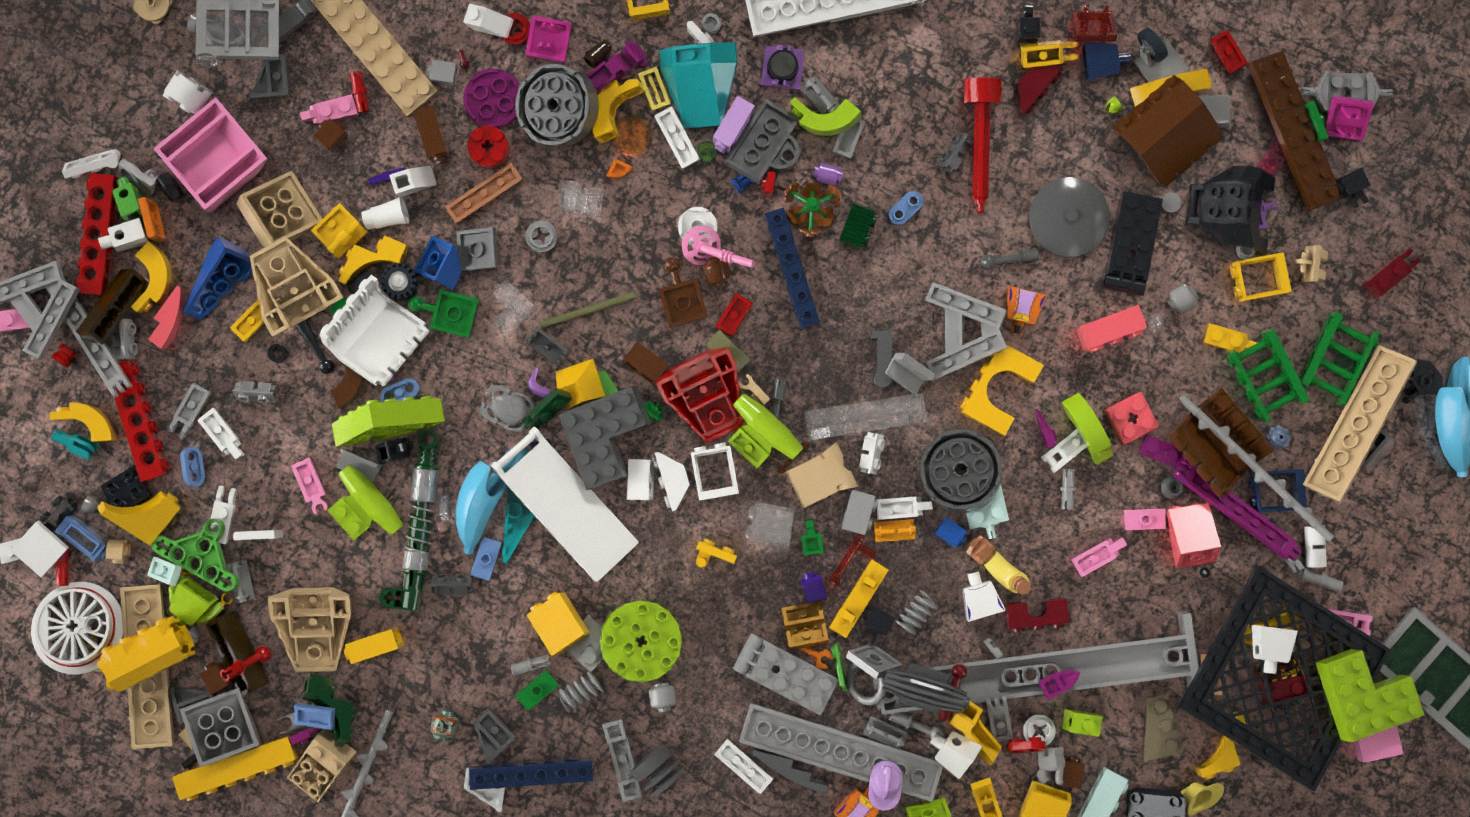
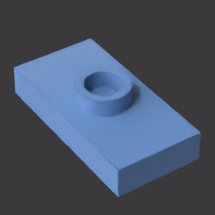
M482 537L470 575L490 581L502 542Z
M297 703L294 705V724L333 730L335 728V708Z

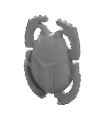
M492 385L489 387L485 396H489L491 393L492 402L486 405L485 408V403H481L480 415L492 423H497V419L500 420L498 425L509 431L522 432L527 430L528 428H525L523 421L530 415L529 412L536 407L534 401L521 392L511 391V395H509L510 389L503 386ZM496 391L504 392L501 395H494ZM521 397H523L528 402V408L526 406V403L521 399ZM488 408H489L490 411L493 413V415H494L493 417H490V416L487 414V409H488ZM522 424L519 427H509V425Z

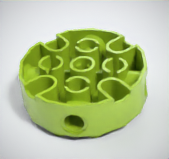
M641 600L622 604L612 611L601 627L599 639L602 657L611 671L626 680L637 682L658 679L671 670L680 655L682 643L679 625L671 613L657 603ZM641 636H643L645 644H641L640 647H638V642H636V638H640Z

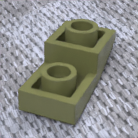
M720 329L706 343L711 350L728 347L737 365V373L750 360Z

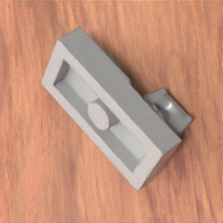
M124 158L118 163V175L128 177L130 183L150 197L155 193L156 178L159 174L152 169L142 173L134 163L128 162Z

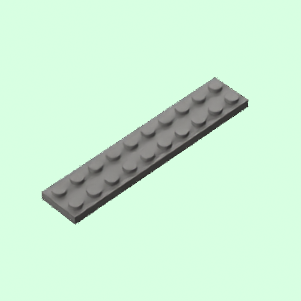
M750 703L739 739L740 743L866 782H870L871 771L877 763L890 761L895 763L902 772L901 793L933 802L943 765L935 759L754 703Z

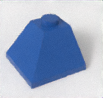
M431 236L414 271L453 290L462 273L456 246Z

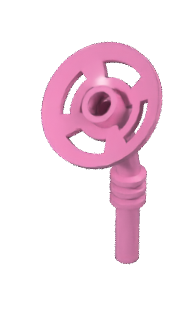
M696 226L690 229L682 240L683 255L692 264L704 265L707 259L715 256L720 258V261L730 264L734 262L753 268L755 265V260L735 255V252L725 249L720 250V238L716 231L708 226ZM698 232H708L711 234V236L709 237L704 234L698 235ZM692 237L695 240L692 246L693 250L688 251V242ZM715 241H716V248L712 247V243L715 242ZM693 257L706 258V260H695Z

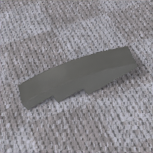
M753 749V755L775 772L806 788L827 794L828 783L810 779L811 771L792 766L793 759L772 752Z

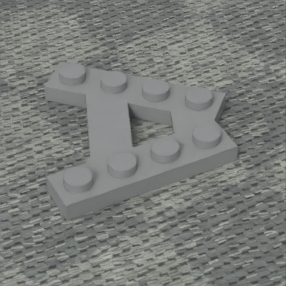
M53 261L0 282V305L11 302L32 330L22 351L39 360H43L80 291L76 286L64 281L61 264L58 261ZM46 288L52 296L42 312L29 294Z
M932 282L925 301L945 308V353L926 362L929 370L935 374L933 380L936 381L1008 348L1001 332V327L1008 310ZM964 316L981 322L982 337L967 344H964Z

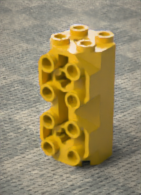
M174 616L165 617L156 621L154 626L145 627L137 631L136 635L121 639L119 644L110 645L102 649L101 660L97 662V666L105 675L108 689L110 691L116 690L117 692L125 691L195 655V650L191 651V648L194 647V641L185 625L180 626L178 624L180 620L174 618Z

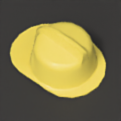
M1194 782L1182 790L1181 793L1187 799V814L1193 816L1215 805L1224 793V786L1220 783L1205 786Z

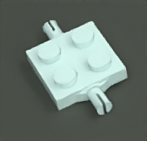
M1001 484L995 497L987 505L979 510L965 513L969 529L986 528L988 539L997 538L994 530L996 524L1009 520Z

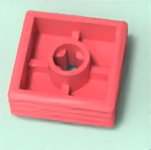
M1138 392L1104 410L1121 445H1126L1159 428L1142 392ZM1129 414L1135 415L1134 424L1133 422H1128Z

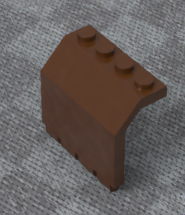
M1175 75L1168 78L1164 84L1150 93L1143 102L1135 106L1128 115L1120 119L1112 127L1115 133L1125 139L1138 153L1155 180L1160 185L1164 184L1166 187L1177 178L1176 172L1181 175L1193 164L1191 159L1196 162L1208 152L1206 146L1212 148L1222 140L1220 136L1222 130L1204 102L1183 80Z
M1222 388L1197 406L1218 427L1228 426L1230 428L1229 437L1247 454H1254L1256 456V463L1273 452L1274 448ZM1190 412L1171 432L1170 437L1172 439L1170 441L1178 451H1183L1182 455L1192 467H1197L1196 472L1205 482H1210L1209 487L1217 496L1221 495L1223 497L1230 492L1250 467L1236 454H1229L1227 452L1228 446L1210 429L1200 430L1198 428L1199 419Z

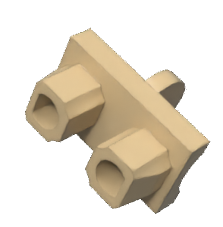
M1305 246L1301 259L1295 260V265H1300V273H1302L1301 282L1309 283L1325 280L1326 272L1323 269H1319L1320 262H1326L1328 252L1322 250V246Z

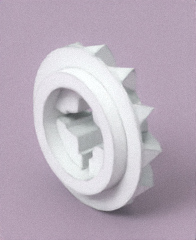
M1034 715L1028 718L1023 725V735L1026 741H1029V738L1032 736L1041 737V741H1045L1046 745H1048L1055 737V725L1045 715ZM1034 724L1038 727L1044 726L1042 731L1045 737L1040 734L1034 735L1036 731L1033 726Z

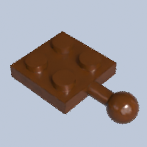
M675 257L667 258L664 262V267L670 272L674 285L658 290L669 328L707 318L708 315L697 278L681 282L678 272L680 268L679 260Z

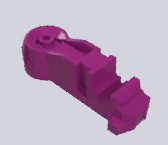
M629 40L625 43L624 49L619 54H612L611 60L607 63L603 61L594 68L587 77L592 81L597 95L614 80L620 81L639 65L645 68L648 65L646 54L638 44Z

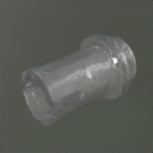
M449 495L437 496L438 514L436 517H438L439 521L451 520V516H453L450 513Z

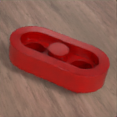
M1030 737L1029 741L1011 739V742L1007 743V752L1046 751V742L1041 741V737Z

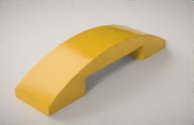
M1207 69L1175 75L1183 80L1194 92L1212 88ZM1172 76L1130 88L1134 107L1143 102L1150 93L1157 90Z

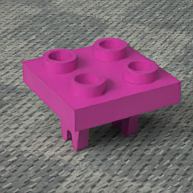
M532 16L526 57L566 63L572 22Z
M1333 95L1324 125L1328 136L1363 141L1374 102Z

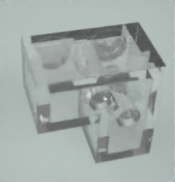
M567 181V184L562 183L559 208L562 213L602 218L605 193L599 187L589 186V189H584L583 186L579 185V182Z
M506 279L493 292L506 306L493 323L510 338L537 308Z

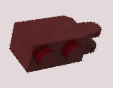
M1408 248L1399 256L1390 259L1362 282L1374 299L1387 293L1413 271L1412 268L1420 263L1419 257L1414 258L1409 264L1404 261L1413 252L1411 248Z

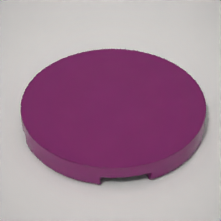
M495 68L482 70L471 78L463 94L465 110L470 118L480 126H493L498 129L506 127L517 119L515 103L520 84L514 76L503 70Z

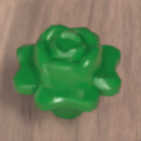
M651 401L644 403L650 420L654 419L657 422L663 419L661 405Z

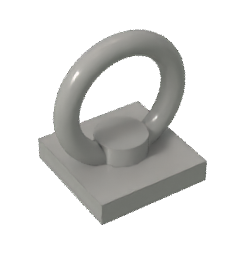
M868 644L849 650L846 658L852 663L847 670L846 681L851 695L864 705L879 703L886 693L882 686L887 669L901 670L903 664L875 644ZM858 667L873 678L878 679L879 688L873 697H866L858 691L854 680Z

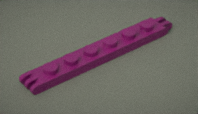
M1186 459L1181 461L1182 465H1179L1178 471H1175L1173 474L1177 480L1284 559L1297 560V555H1300L1302 550L1296 546V540L1233 493L1229 492L1223 497L1221 495L1217 496L1209 487L1210 482H1205L1196 472V466L1192 467Z

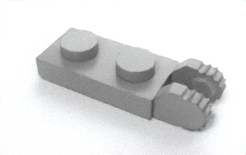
M193 382L175 412L174 419L167 432L173 434L179 423H184L185 425L178 436L183 441L196 422L212 392Z

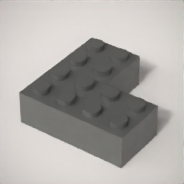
M638 386L628 387L559 414L586 491L628 476V470L615 437L652 424Z

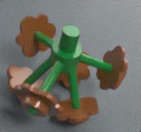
M795 182L785 189L784 202L790 203L795 197L804 202L805 207L792 205L786 212V216L790 219L791 224H797L801 227L808 218L805 212H810L809 227L799 228V231L803 232L805 236L815 237L816 234L822 233V230L813 227V219L817 222L818 227H830L832 220L836 217L832 207L819 208V204L831 200L832 204L840 206L841 192L835 185H828V196L820 199L824 195L821 184L818 182L813 184L808 182L801 189V195L797 194L799 183Z

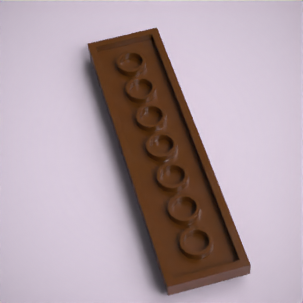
M1281 51L1248 63L1307 212L1343 199L1342 195L1339 194L1338 187L1335 185L1337 182L1322 145L1317 141L1318 135L1307 108L1304 109L1305 103L1284 52Z

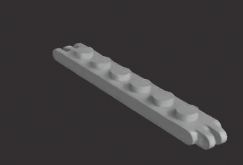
M76 297L65 317V321L110 393L116 398L119 396L116 388L123 393L126 390L122 384L124 383L127 388L132 387V384L105 342L103 345L95 344L76 333V330L88 315Z

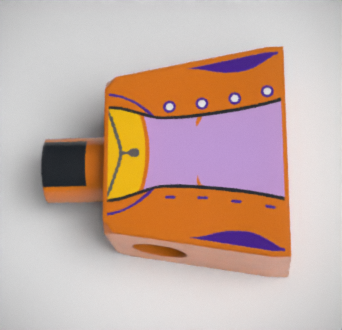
M1013 286L1007 287L1005 310H1008L1005 320L1013 322L1011 333L1023 335L1025 325H1035L1045 302L1046 294Z
M869 786L864 793L855 788L834 810V815L837 817H876L879 809H876L869 800Z

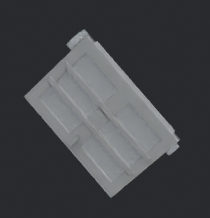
M196 0V64L200 67L211 68L217 65V59L279 60V0Z

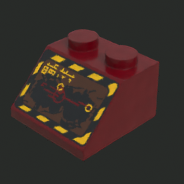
M1291 656L1289 663L1277 662L1276 674L1266 673L1273 703L1308 693L1304 675L1294 656ZM1260 665L1254 666L1256 677L1262 676ZM1263 679L1258 680L1260 691L1265 690ZM1262 694L1263 703L1269 704L1267 694Z

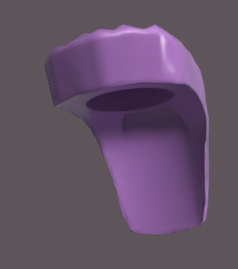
M536 367L528 381L529 390L535 395L545 398L552 390L536 383L539 368Z

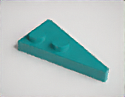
M507 487L504 545L502 550V561L505 564L508 563L535 517L509 487Z

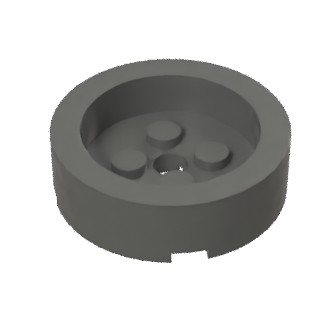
M560 64L542 65L534 69L527 79L522 81L516 96V115L521 128H524L529 137L534 141L558 147L570 146L583 140L595 125L599 111L597 91L592 81L578 69ZM555 99L559 106L555 110H551L550 103Z
M957 429L945 432L931 442L922 456L920 473L923 487L935 504L950 512L969 513L981 509L995 497L1002 480V463L997 449L990 440L975 431ZM958 465H964L967 468V472L962 476L958 475L955 471Z

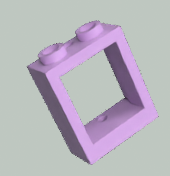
M739 96L735 98L713 136V144L716 150L723 154L726 152L730 154L754 115L755 105Z

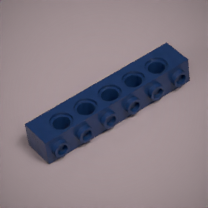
M784 207L764 214L765 221L799 328L803 330L819 325L820 320Z
M580 758L469 766L470 790L593 781L592 759Z

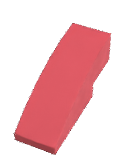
M176 286L155 315L154 319L159 322V325L148 339L164 350H167L173 341L183 316L186 290L179 286Z

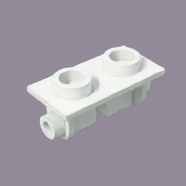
M867 432V436L864 437L862 450L869 451V455L861 454L860 472L877 475V471L881 467L880 454L885 446L884 435Z

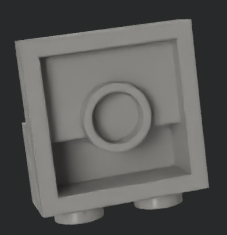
M121 319L105 341L117 361L136 359L135 355L138 353V346L134 343V334L137 328L132 319Z

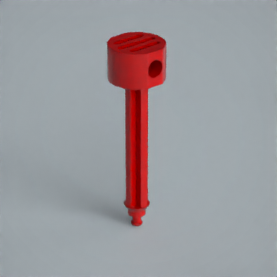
M978 77L964 79V104L975 105L972 197L975 200V204H977V213L984 212L983 205L987 204V199L990 197L991 105L1001 104V78Z

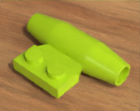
M743 394L733 404L747 424L741 426L728 442L756 468L771 454L772 448H775L792 460L803 449L791 431L780 420L748 395Z
M349 464L338 474L350 495L343 496L327 511L353 540L371 526L372 521L376 522L390 535L403 526L391 503L370 479L353 465Z

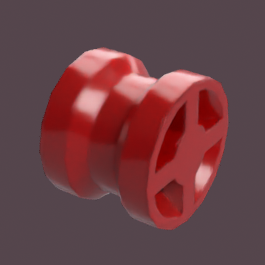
M60 343L58 351L54 352L51 357L63 366L69 367L72 358H76L78 354L67 345Z

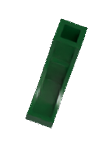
M309 674L304 680L301 699L309 701L316 706L335 708L334 746L343 747L352 738L353 730L350 727L356 713L353 710L354 703L333 698L335 693L334 679Z

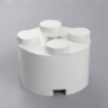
M177 70L165 88L163 96L172 102L179 103V107L186 112L196 114L204 107L212 92L192 77L186 78L184 76L185 73Z

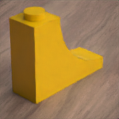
M160 491L151 500L138 506L116 507L102 501L97 508L103 517L146 544L151 545L181 507L177 502V497L169 492L165 494Z

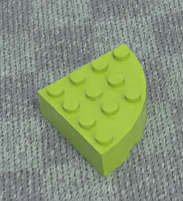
M424 396L419 400H415L414 397L402 399V401L391 398L384 400V402H379L378 400L367 401L366 405L358 406L357 410L347 412L348 415L338 417L339 420L332 423L335 445L336 447L361 444V442L369 441L371 438H373V442L411 434L418 432V429L436 426L445 422L440 398L432 399V396Z

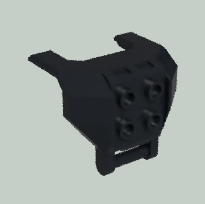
M1248 165L1232 166L1204 184H1190L1189 214L1186 217L1185 224L1203 226L1225 246L1247 247L1262 255H1266L1268 240L1260 236V212L1263 191L1265 188L1271 192L1274 191L1275 177L1261 168ZM1199 192H1202L1199 212L1200 217H1196Z

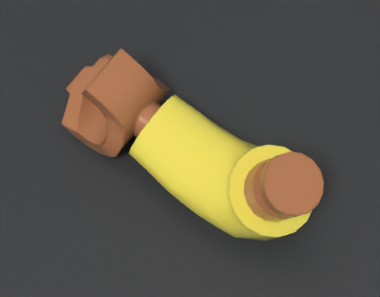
M982 535L972 539L966 553L979 564L984 563L986 569L1004 588L1022 595L1030 591L1031 584L1027 575L1015 568L999 552L995 551L994 545Z

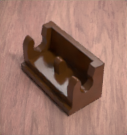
M639 342L634 344L623 360V364L653 386L656 385L655 382L664 375L669 367V364Z

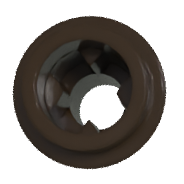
M604 39L585 52L584 61L591 68H596L604 61L612 49V45Z

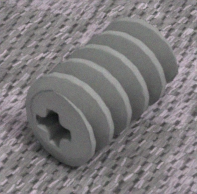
M920 590L922 597L915 596L917 603L909 602L912 609L904 608L907 615L899 614L901 622L895 620L908 633L914 635L917 634L914 627L922 628L919 621L926 623L925 615L932 616L930 609H938L935 602L922 590Z
M587 672V680L581 676L580 684L574 680L573 688L567 684L566 692L561 688L559 689V698L568 713L571 712L570 706L573 709H577V702L583 705L585 704L584 698L590 701L591 694L597 697L598 690L602 693L604 692L595 675Z

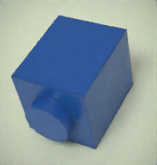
M948 517L943 519L934 534L954 548L957 545L961 546L967 538L965 536L967 531Z

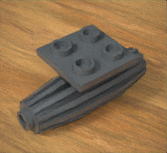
M913 663L909 664L908 671L887 669L882 686L883 690L900 697V703L937 714L939 710L962 713L963 709L967 710L970 702L967 692L947 683L949 674Z

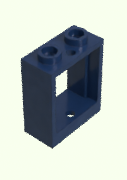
M1304 469L1266 471L1270 476L1291 475L1292 496L1303 507H1307L1306 488L1303 486L1305 481ZM1251 472V477L1248 478L1249 488L1252 489L1250 507L1258 513L1294 510L1293 508H1286L1284 505L1261 507L1260 483L1254 481L1255 472Z

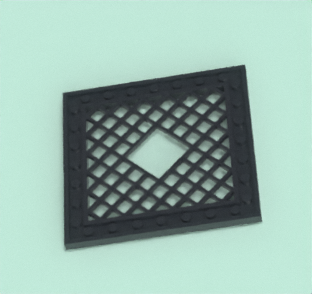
M1255 566L1180 701L1178 708L1309 790L1315 791L1342 742L1319 673L1317 676L1310 678L1308 675L1307 667L1316 665L1315 662L1323 660H1319L1316 649L1325 647L1328 658L1332 656L1330 645L1334 644L1339 645L1340 653L1345 652L1343 645L1349 649L1363 650L1373 683L1391 649L1261 566ZM1272 601L1274 612L1265 614L1263 604ZM1277 603L1286 609L1279 611ZM1260 608L1261 616L1254 617L1257 609ZM1289 612L1291 623L1282 625L1280 614ZM1294 614L1302 618V620L1295 621ZM1276 616L1278 626L1273 628L1283 629L1292 626L1293 630L1297 631L1296 644L1298 651L1292 652L1291 656L1299 654L1308 689L1306 694L1274 703L1267 675L1263 672L1265 660L1258 659V662L1249 664L1247 653L1253 652V648L1246 650L1244 643L1245 638L1252 637L1253 621L1262 619L1264 626L1269 627L1267 617ZM1305 623L1308 633L1299 635L1296 625ZM1310 624L1319 630L1312 632ZM1250 625L1251 633L1244 635L1246 629ZM1322 633L1324 644L1315 646L1313 635ZM1327 635L1335 639V641L1328 642ZM1309 636L1311 647L1302 649L1300 639ZM1240 642L1242 651L1234 653ZM1312 651L1314 661L1306 663L1303 653ZM1243 654L1245 665L1236 667L1234 657ZM1230 660L1232 669L1224 671ZM1260 665L1262 676L1253 678L1250 667ZM1246 669L1249 679L1239 681L1237 671ZM1233 672L1236 683L1226 685L1224 674ZM1219 678H1220V679H1221V683H1222V687H1218V688H1215V689H1214V687L1216 686V684H1217V682H1218V680H1219ZM1263 679L1265 690L1256 692L1254 681ZM1319 679L1321 689L1312 691L1310 681ZM1250 683L1252 694L1243 696L1241 685ZM1237 687L1239 697L1230 699L1227 689ZM1223 690L1226 701L1216 703L1214 692ZM1266 693L1269 704L1260 706L1258 695ZM1323 693L1325 703L1316 706L1314 695ZM1209 696H1211L1212 703L1208 701ZM1253 697L1256 708L1247 710L1244 699ZM1310 697L1312 707L1303 709L1301 699ZM1296 700L1299 711L1290 713L1287 702ZM1240 701L1242 711L1233 714L1231 703ZM1227 704L1229 714L1218 706ZM1283 704L1285 715L1277 717L1274 706ZM1270 707L1272 718L1263 720L1261 710ZM1326 707L1328 718L1320 720L1317 709ZM1257 711L1259 722L1250 724L1248 713ZM1313 711L1315 721L1306 723L1304 713ZM1300 714L1302 725L1293 727L1291 716ZM1244 715L1246 724L1235 717ZM1287 718L1289 729L1280 731L1278 720ZM1274 722L1276 732L1267 734L1264 724ZM1326 722L1325 725H1324V727H1323V729H1322L1321 723ZM1260 725L1262 734L1252 729V727ZM1317 725L1319 735L1310 737L1308 727ZM1303 728L1306 739L1297 741L1294 731ZM1290 732L1293 743L1284 745L1281 734ZM1277 736L1279 745L1268 738ZM1316 740V742L1314 743V745H1313V747H1312L1311 741ZM1307 742L1309 753L1300 755L1298 745ZM1294 746L1296 756L1285 748Z

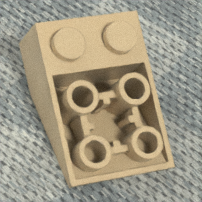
M323 729L313 739L287 776L291 782L317 802L322 799L357 753L348 744H345L343 747L334 746V733L328 729Z

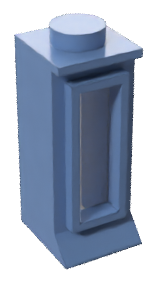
M66 516L55 530V533L61 535L93 562L106 558L107 541L75 516Z

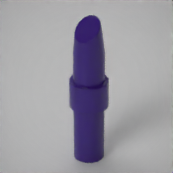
M406 168L386 171L369 178L370 186L390 181L389 175L406 170Z

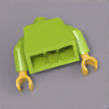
M181 568V574L176 586L170 585L169 601L171 603L169 610L180 620L178 622L180 626L186 625V623L193 626L197 622L202 624L214 619L224 609L223 606L225 604L233 603L234 597L229 602H226L224 597L229 592H225L221 596V601L218 602L219 598L190 577H186L193 575V573H185V569Z

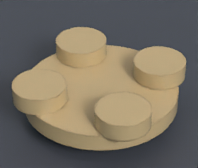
M134 0L133 9L140 17L157 25L162 22L163 17L166 16L174 1Z

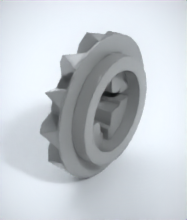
M543 220L532 223L527 228L525 235L528 246L536 252H548L555 246L558 240L555 227ZM538 229H540V231H542L543 234H549L547 235V237H545V244H543L541 240L535 239L539 236Z

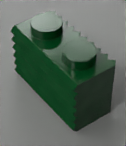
M853 202L839 242L860 250L863 245L867 246L871 236L867 233L870 227L874 228L878 216H875L876 210Z

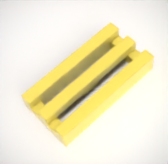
M657 66L638 73L652 112L671 105ZM651 73H655L665 102H661ZM647 75L658 103L657 105L653 103L643 76Z

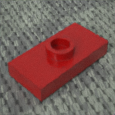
M1228 29L1209 40L1229 75L1248 64Z
M768 171L767 178H763L761 190H765V197L767 198L773 197L776 179L775 172Z
M736 293L715 327L733 337L753 303Z

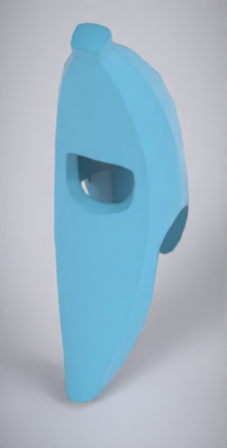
M1466 356L1461 357L1453 365L1448 377L1447 386L1440 388L1435 401V421L1439 443L1450 466L1457 471V477H1467L1470 466V357Z
M525 447L502 468L505 473L509 471L530 450ZM482 461L474 465L466 476L456 505V526L459 538L464 545L463 552L467 554L474 552V548L494 508L508 487L494 472L488 478L490 466Z

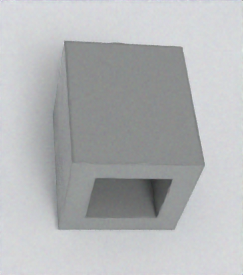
M432 59V64H429L427 68V76H429V80L432 83L455 87L459 67L456 63Z

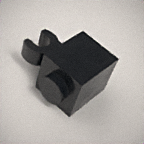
M1025 4V7H1023L1024 18H1019L1017 22V43H1037L1040 38V17H1033V4Z
M1363 168L1357 169L1336 180L1337 184L1335 185L1338 187L1339 194L1343 198L1353 195L1351 205L1354 209L1359 207L1357 203L1358 198L1362 200L1363 204L1368 203V198L1362 189L1371 186Z
M406 437L375 445L380 465L411 457L409 450L414 449L413 442H407Z
M875 606L872 609L868 608L863 619H865L864 624L871 628L861 633V639H864L866 634H871L872 639L870 643L874 644L878 632L887 636L896 618Z

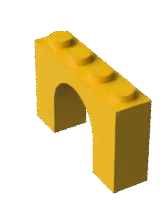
M1010 346L1003 351L991 355L992 357L988 363L984 362L979 371L982 373L979 380L975 379L970 387L971 395L969 398L965 397L960 405L963 408L961 411L963 415L1001 436L1006 435L1015 418L991 404L987 396L989 380L998 372H1010L1033 384L1044 366Z

